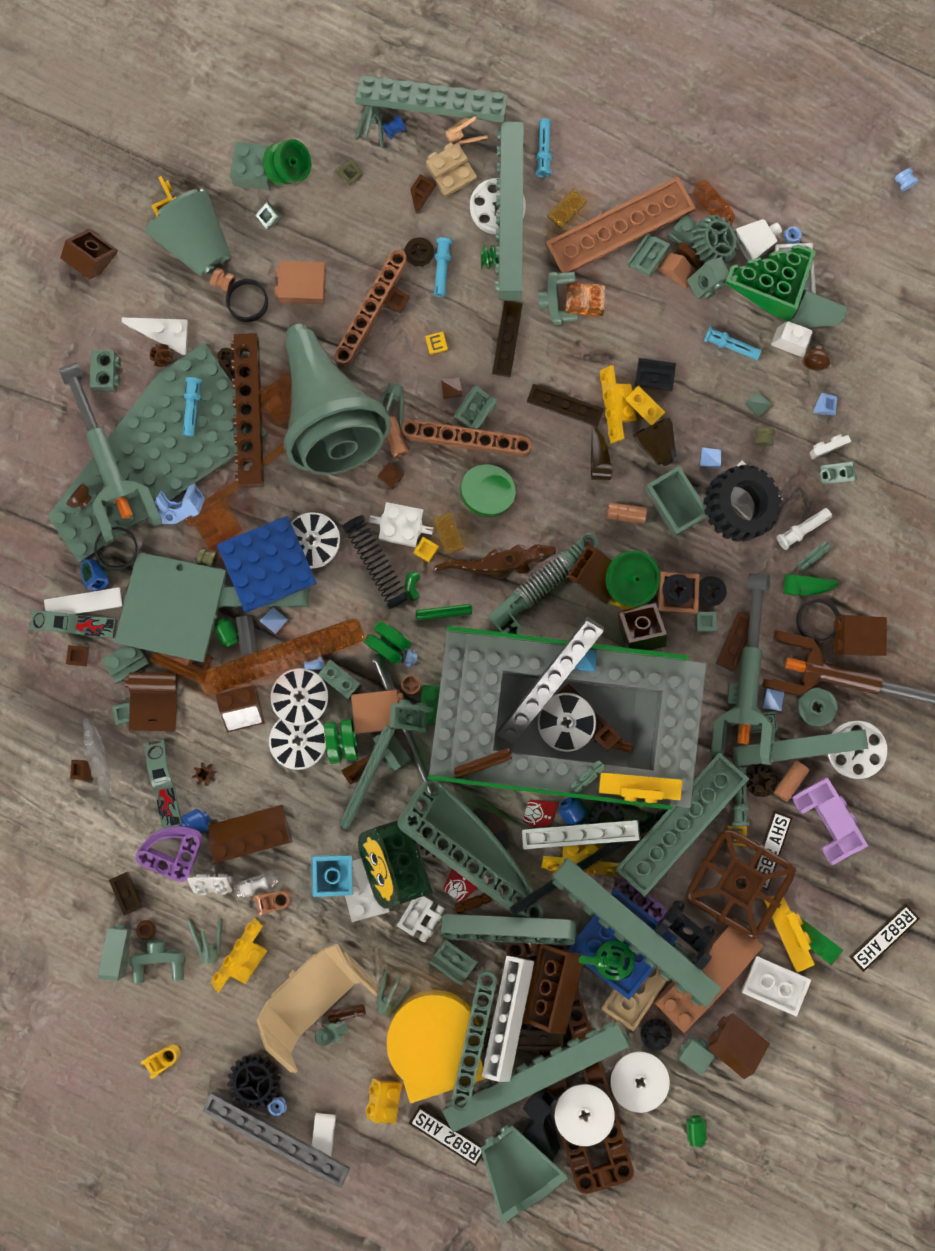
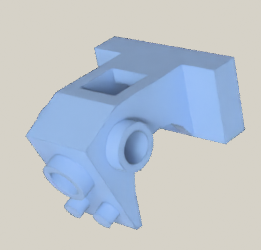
M194 483L188 487L182 502H171L160 491L154 503L155 506L158 505L157 511L163 524H176L190 515L192 517L198 515L205 497Z

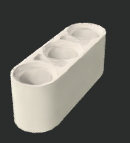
M316 1113L312 1146L332 1157L336 1115Z

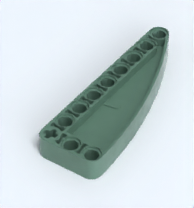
M430 780L419 785L398 819V827L401 831L508 911H510V906L512 907L515 904V898L517 901H520L533 892L524 875L503 845L460 799L436 780ZM428 786H430L432 789L431 794L427 790ZM418 801H419V802L421 803V805H422V809H421V810H419L418 807H417V802H418ZM423 829L427 831V838L422 834ZM438 841H441L443 845L442 850L438 847ZM454 852L458 856L457 861H455L453 857ZM469 864L473 867L472 873L469 871ZM485 875H486L487 878H488V883H487V884H486L485 881H484V876H485ZM500 886H501L502 889H503V894H502V895H501L500 892H499ZM537 900V903L535 902L533 905L530 904L531 907H526L527 910L516 913V917L531 918L529 915L531 909L533 912L532 918H542L543 910L539 901Z

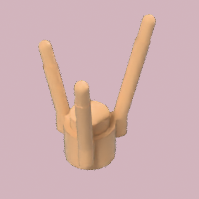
M476 116L471 119L463 118L445 131L449 143H459V145L487 139L488 135L461 140L464 137L461 129L477 119Z

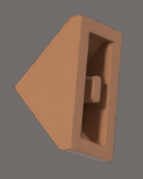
M669 252L657 267V270L684 288H687L689 285L687 279L696 272L684 256Z

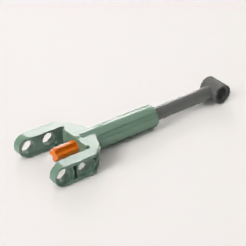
M74 363L59 368L64 384H69L88 431L85 435L104 482V487L96 497L92 507L105 542L113 540V533L103 506L109 507L116 504L122 519H127L133 515L127 500L136 498V495L140 496L149 522L153 526L160 525L161 519L149 488L140 483L123 479L104 429L98 427L80 380L83 379L79 364Z
M749 574L747 587L748 590L752 591L747 647L742 650L738 701L734 708L725 712L714 721L711 757L713 760L718 753L725 754L728 723L739 725L737 744L749 745L750 728L755 726L762 727L760 744L761 762L764 765H771L776 728L757 707L762 650L758 648L764 591H769L770 575Z

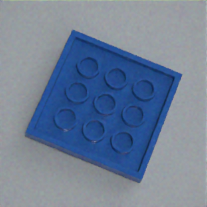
M288 516L217 544L245 613L317 584Z
M617 888L613 889L610 893L652 930L655 929L659 923ZM593 915L576 936L575 944L569 945L567 950L584 956L594 957L598 948L605 942L620 940L613 935L615 932L610 927L608 929L604 928L598 922L600 919ZM668 929L661 936L671 946L677 940V937ZM625 940L623 941V943H625V944H627L628 946H630V944L627 943ZM611 946V949H619L622 952L624 951V949L619 946ZM605 951L601 954V956L607 955ZM613 952V954H616L618 956L621 955L620 953ZM634 952V967L631 973L621 980L606 979L598 972L594 965L585 964L628 1000H630L654 969L644 962L645 957L640 953L636 955ZM629 957L625 958V964L623 966V969L625 971L629 966ZM612 966L609 967L612 970H617V968H613ZM608 970L605 971L609 975H619V973H611Z

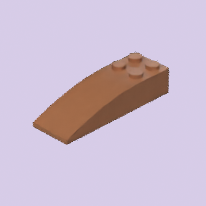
M727 925L713 940V946L709 953L712 958L701 970L722 988L708 1007L696 1006L690 1001L691 996L686 992L682 994L674 987L676 983L673 981L656 997L654 1003L685 1033L741 974L762 949L763 945L757 939L747 937Z

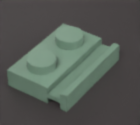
M684 215L667 237L677 245L685 242L692 248L695 244L691 241L694 237L692 232L695 230L694 226L697 223L687 215Z
M648 233L628 260L627 265L651 278L671 246L669 243L655 236L652 237Z
M123 646L102 659L115 684L123 681L126 676H129L130 672L136 673L150 664L141 649Z
M445 939L429 963L461 986L477 964V961Z

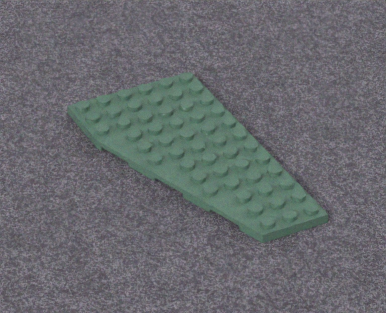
M202 343L158 373L107 438L123 479L148 487L153 501H156L160 491L164 493L169 501H173L186 492L190 485L198 484L233 460L234 453L237 452V445L234 444V434H237V426L234 427L233 415H236V408H233L232 400L233 396H236L235 389H233L231 380L205 343ZM187 377L203 380L202 384H200L199 395L201 399L197 404L194 437L182 435L186 407L184 394L186 393L187 382L185 379ZM246 407L243 410L244 415L251 412L250 407ZM246 426L243 429V433H250L252 426ZM262 426V435L265 438L269 434ZM251 444L246 445V446L244 447V451H246L247 449H249V448H250L251 446H253V445H251ZM94 457L48 515V518L79 563L95 554V541L101 533L92 505L98 494L102 491L104 482ZM84 483L88 487L89 495L92 497L89 503L83 509L79 506L73 508L66 505L74 491ZM136 495V498L127 500L133 513L127 519H122L116 504L109 507L103 506L111 527H122L129 531L148 518L139 495ZM111 530L113 540L107 543L102 535L97 543V552L125 534V532Z

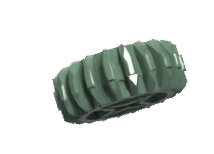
M709 215L701 219L694 226L695 230L692 232L694 237L691 241L695 243L692 248L697 250L695 255H700V260H705V263L720 257L725 264L729 263L736 256L735 252L738 250L736 245L739 241L735 238L738 234L733 232L735 227L731 228L730 221L725 222V217L720 218L719 215Z

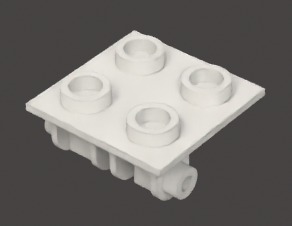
M197 874L192 878H187L193 892L198 895H206L207 893L225 895L227 892L233 891L230 885L232 884V876H228V874H218V877L217 874H214L213 877H211V874H208V877L207 874Z

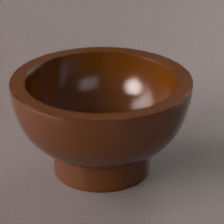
M815 345L805 353L802 363L811 370H824L830 365V357L824 347Z
M82 483L70 496L66 505L73 508L79 506L83 509L92 498L89 495L88 487Z

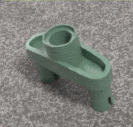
M550 272L548 290L538 292L539 308H549L554 325H562L563 322L579 321L578 310H559L558 298L559 285L576 283L575 272Z
M164 940L147 942L146 952L129 957V963L132 966L133 984L145 982L143 965L163 962L171 963L172 981L183 980L184 952L165 950Z

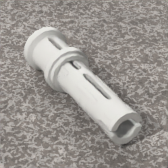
M824 508L798 526H791L790 530L786 533L777 535L780 546L787 550L796 541L800 542L804 535L831 519V512Z

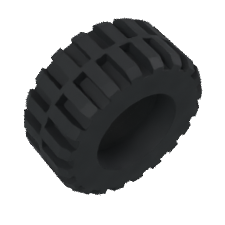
M740 465L720 473L710 482V486L705 491V494L708 496L704 498L703 504L707 506L704 512L710 518L707 520L709 524L715 526L714 531L718 534L723 533L722 537L726 539L732 538V541L739 542L742 540L744 542L764 535V533L769 532L773 528V525L779 520L777 515L781 514L782 508L779 507V504L782 503V497L778 495L780 490L778 486L775 487V480L772 477L769 478L766 471H758L759 468L753 465L750 467L748 465ZM734 487L744 489L752 497L754 514L751 520L741 518L734 511L731 504V493Z

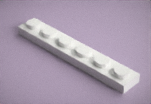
M639 821L522 830L523 849L640 840Z

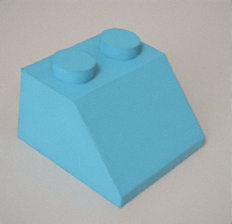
M311 855V894L313 897L353 895L352 855Z

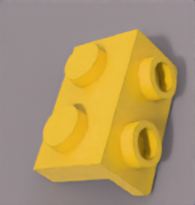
M377 1078L372 1079L369 1087V1103L366 1107L367 1119L374 1123L396 1124L402 1083L380 1081Z

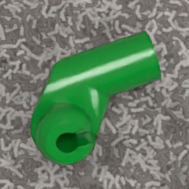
M415 571L407 574L404 588L412 601L420 597L415 588L420 575Z

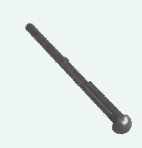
M374 654L370 658V664L374 663L385 691L396 690L383 660L384 657L380 654ZM401 729L423 783L430 781L413 739L412 731ZM428 786L427 790L431 794L432 789L430 786Z

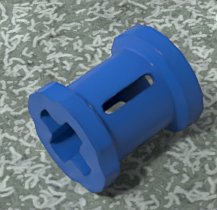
M398 115L388 124L382 125L385 134L390 140L400 131L406 130L405 124Z

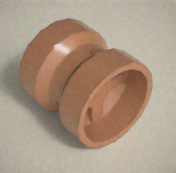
M216 268L212 274L210 284L214 287H221L223 291L227 292L229 287L235 283L236 276L231 273L226 274L224 270Z
M408 675L402 680L401 686L406 694L415 695L421 689V682L416 676Z

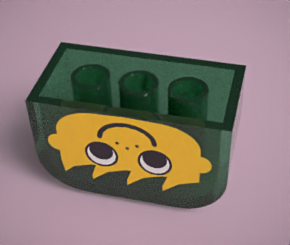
M398 820L360 834L358 839L359 853L373 896L381 907L387 909L433 893L417 842L399 829Z

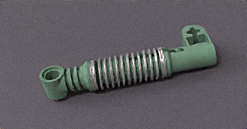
M591 533L583 535L575 542L576 546L573 544L572 548H568V551L558 553L556 555L557 559L553 557L554 561L550 560V564L546 563L547 566H543V570L540 568V572L536 571L537 575L533 574V578L530 576L531 580L527 579V583L523 582L524 585H520L521 588L517 587L513 591V595L487 615L498 631L509 633L508 628L504 631L501 628L512 620L514 623L510 627L512 629L516 628V634L522 635V627L515 617L524 609L531 608L534 602H538L537 599L541 600V596L544 597V593L548 594L547 590L551 591V588L554 589V585H558L557 582L561 583L564 577L567 578L568 572L571 571L586 548L583 542L589 539L593 541V547L597 549L599 544L598 538Z

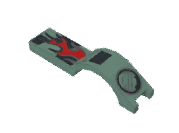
M30 611L32 620L28 630L55 631L106 638L115 637L117 619L50 611Z
M161 739L160 743L150 745V742L145 743L147 768L155 792L162 828L180 825L182 819L175 785L171 780L168 770L165 739Z

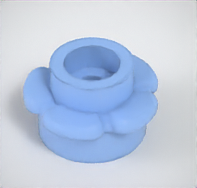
M789 227L788 230L784 231L783 237L787 244H798L802 233L797 227Z
M414 649L404 652L402 664L407 665L408 668L411 665H415L417 660V654H414Z
M273 1097L267 1109L273 1116L278 1117L286 1112L287 1105L284 1098Z

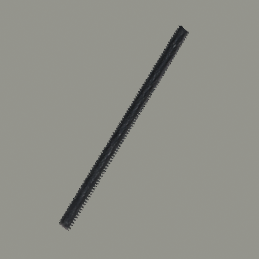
M660 809L656 814H652L650 818L648 817L642 823L640 822L639 832L643 834V832L647 831L646 829H651L652 825H655L669 809ZM629 841L608 843V845H604L600 850L598 849L594 854L592 853V855L576 865L583 871L586 868L588 869V867L591 868L592 864L595 866L598 860L601 862L602 858H607L608 854H613L614 850H619L620 846H625L626 842L629 843ZM554 880L549 881V883L547 882L543 887L541 886V888L530 893L524 899L522 898L512 907L510 906L513 916H517L516 913H521L520 911L527 910L526 907H531L530 904L537 903V900H541V897L548 896L547 893H552L551 891L553 890L556 891L558 888L552 883Z

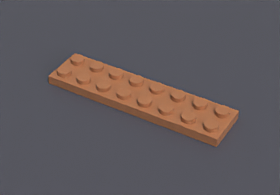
M676 177L547 241L545 245L560 273L574 272L646 236V234H650L682 218L684 215L694 212L696 208L679 177Z

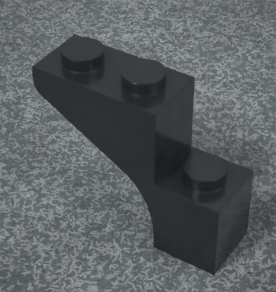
M544 1088L534 1093L523 1107L533 1120L529 1122L522 1134L553 1162L560 1150V1144L550 1118V1113L557 1104L558 1099L547 1088Z

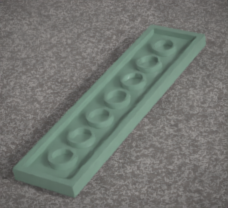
M361 76L355 104L470 119L476 116L478 120L504 123L508 94L469 90L462 87L453 88L445 85L414 83L407 80L398 81L390 78Z
M718 753L693 781L691 807L672 806V810H668L615 870L643 896H646L745 785L749 778L722 754Z

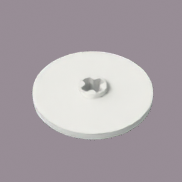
M637 1051L626 1054L617 1061L611 1072L610 1086L615 1099L621 1106L633 1112L643 1113L657 1108L665 1100L669 1091L670 1080L666 1067L656 1056L647 1052ZM641 1077H643V1082L645 1084L643 1086L639 1085L637 1087L635 1079H641Z
M578 1084L564 1091L558 1099L554 1112L555 1123L560 1134L567 1141L579 1146L595 1145L605 1139L613 1127L615 1117L613 1104L607 1094L600 1088L590 1084ZM582 1110H585L586 1113L590 1112V1114L587 1115L588 1119L584 1120L583 1117L579 1118V1116L582 1115Z

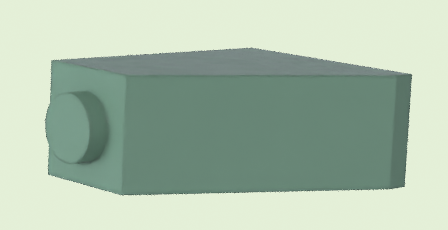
M804 289L798 308L789 322L802 327L837 326L846 318L847 307Z
M114 924V927L107 929L98 979L118 981L127 975L131 928H126L125 924Z

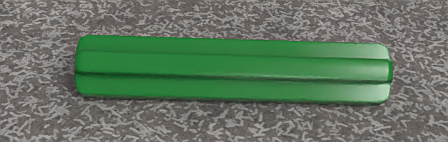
M471 604L416 610V619L420 621L472 614Z

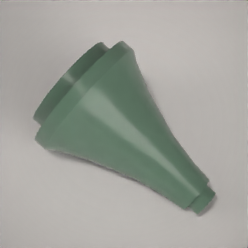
M305 324L291 326L286 331L287 338L285 341L291 373V409L288 429L284 438V449L288 460L299 469L320 475L337 474L356 468L371 459L379 451L383 441L388 436L391 422L387 411L381 403L370 398L357 388L341 372L323 349L312 330H308Z

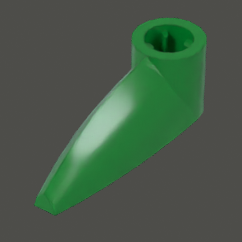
M786 574L783 594L793 596L821 594L837 587L839 581Z
M801 918L803 924L800 926L803 932H807L811 940L809 946L818 956L832 966L843 952V949Z

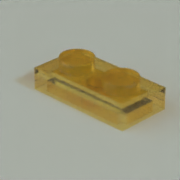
M573 188L552 209L547 217L558 228L562 229L587 203V200Z
M451 512L433 518L446 555L464 549Z

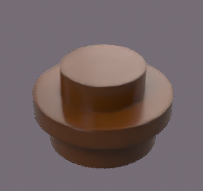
M150 920L141 921L136 928L137 935L143 940L151 939L156 934V925Z

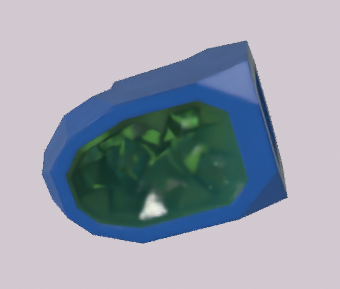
M85 559L82 562L80 574L86 588L94 591L105 589L109 584V579L101 565L95 559Z

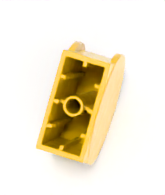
M443 990L419 992L405 1000L392 1018L387 1034L388 1057L396 1073L403 1079L410 1103L453 1090L471 1007L462 998L451 992ZM475 1016L473 1018V1022L476 1025H479L477 1017ZM475 1035L468 1039L472 1045L477 1044L480 1040ZM480 1055L475 1082L487 1079L482 1077L484 1067L482 1055ZM466 1056L464 1062L471 1065L475 1062V1058L473 1056ZM463 1076L459 1081L461 1084L467 1085L471 1079L468 1076Z

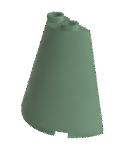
M193 189L179 195L158 211V217L156 219L152 218L149 221L145 232L194 272L202 276L205 273H212L215 270L216 264L224 265L231 260V254L209 193L205 189H201V192Z
M510 1124L500 1129L501 1134L498 1137L492 1135L484 1141L485 1145L481 1147L493 1195L503 1224L516 1217L517 1214L527 1210L563 1185V1182L565 1183L569 1180L568 1176Z

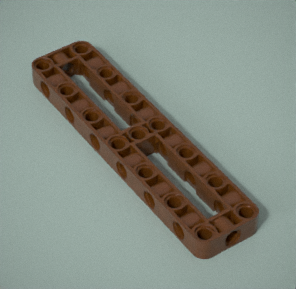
M508 942L505 947L506 955L529 960L528 957L538 954L540 944ZM547 944V945H551V946H555V947H559V948L566 949V946H565V945H552V944ZM519 945L521 947L520 953L517 955L510 952L511 946ZM577 986L571 1013L574 1010L581 1011V1016L578 1019H573L570 1014L568 1024L573 1039L578 1038L580 1040L586 1037L585 1034L591 1031ZM528 1024V1028L533 1029V1026ZM551 1050L535 1051L537 1057L540 1055L546 1057L550 1055ZM601 1061L583 1069L586 1084L604 1088V1092L613 1104L615 1115L613 1126L616 1128V1132L612 1135L608 1134L603 1139L610 1160L608 1163L600 1166H591L585 1146H570L568 1144L569 1141L561 1135L576 1187L583 1194H590L628 1182L634 1175L632 1162ZM565 1079L546 1087L557 1099L568 1089ZM625 1165L628 1167L626 1173L618 1172L620 1166ZM587 1177L590 1179V1183L582 1185L580 1180Z

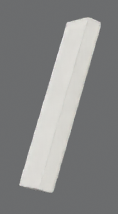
M118 587L45 599L44 604L45 611L77 615L123 607L121 588Z

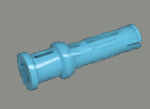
M544 118L539 120V152L536 155L537 169L535 170V175L538 177H549L552 175L550 169V161L552 160L550 153L551 120Z
M437 238L436 243L438 247L437 254H435L437 269L434 296L442 297L443 295L445 297L448 262L451 260L450 247L453 244V240Z
M711 325L704 338V342L714 343L718 345V348L726 347L756 361L761 353V349L729 337L727 332L717 331Z
M187 377L185 379L187 382L186 393L184 394L186 407L182 435L194 437L197 404L201 399L199 395L200 384H202L203 380Z

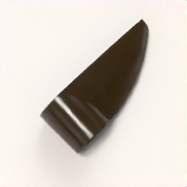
M592 427L591 480H611L612 464L610 463L607 445L596 427Z

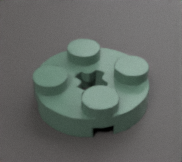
M822 688L809 689L797 701V711L800 718L810 726L827 725L833 720L837 711L835 697L832 693ZM814 702L822 705L819 713L812 709Z

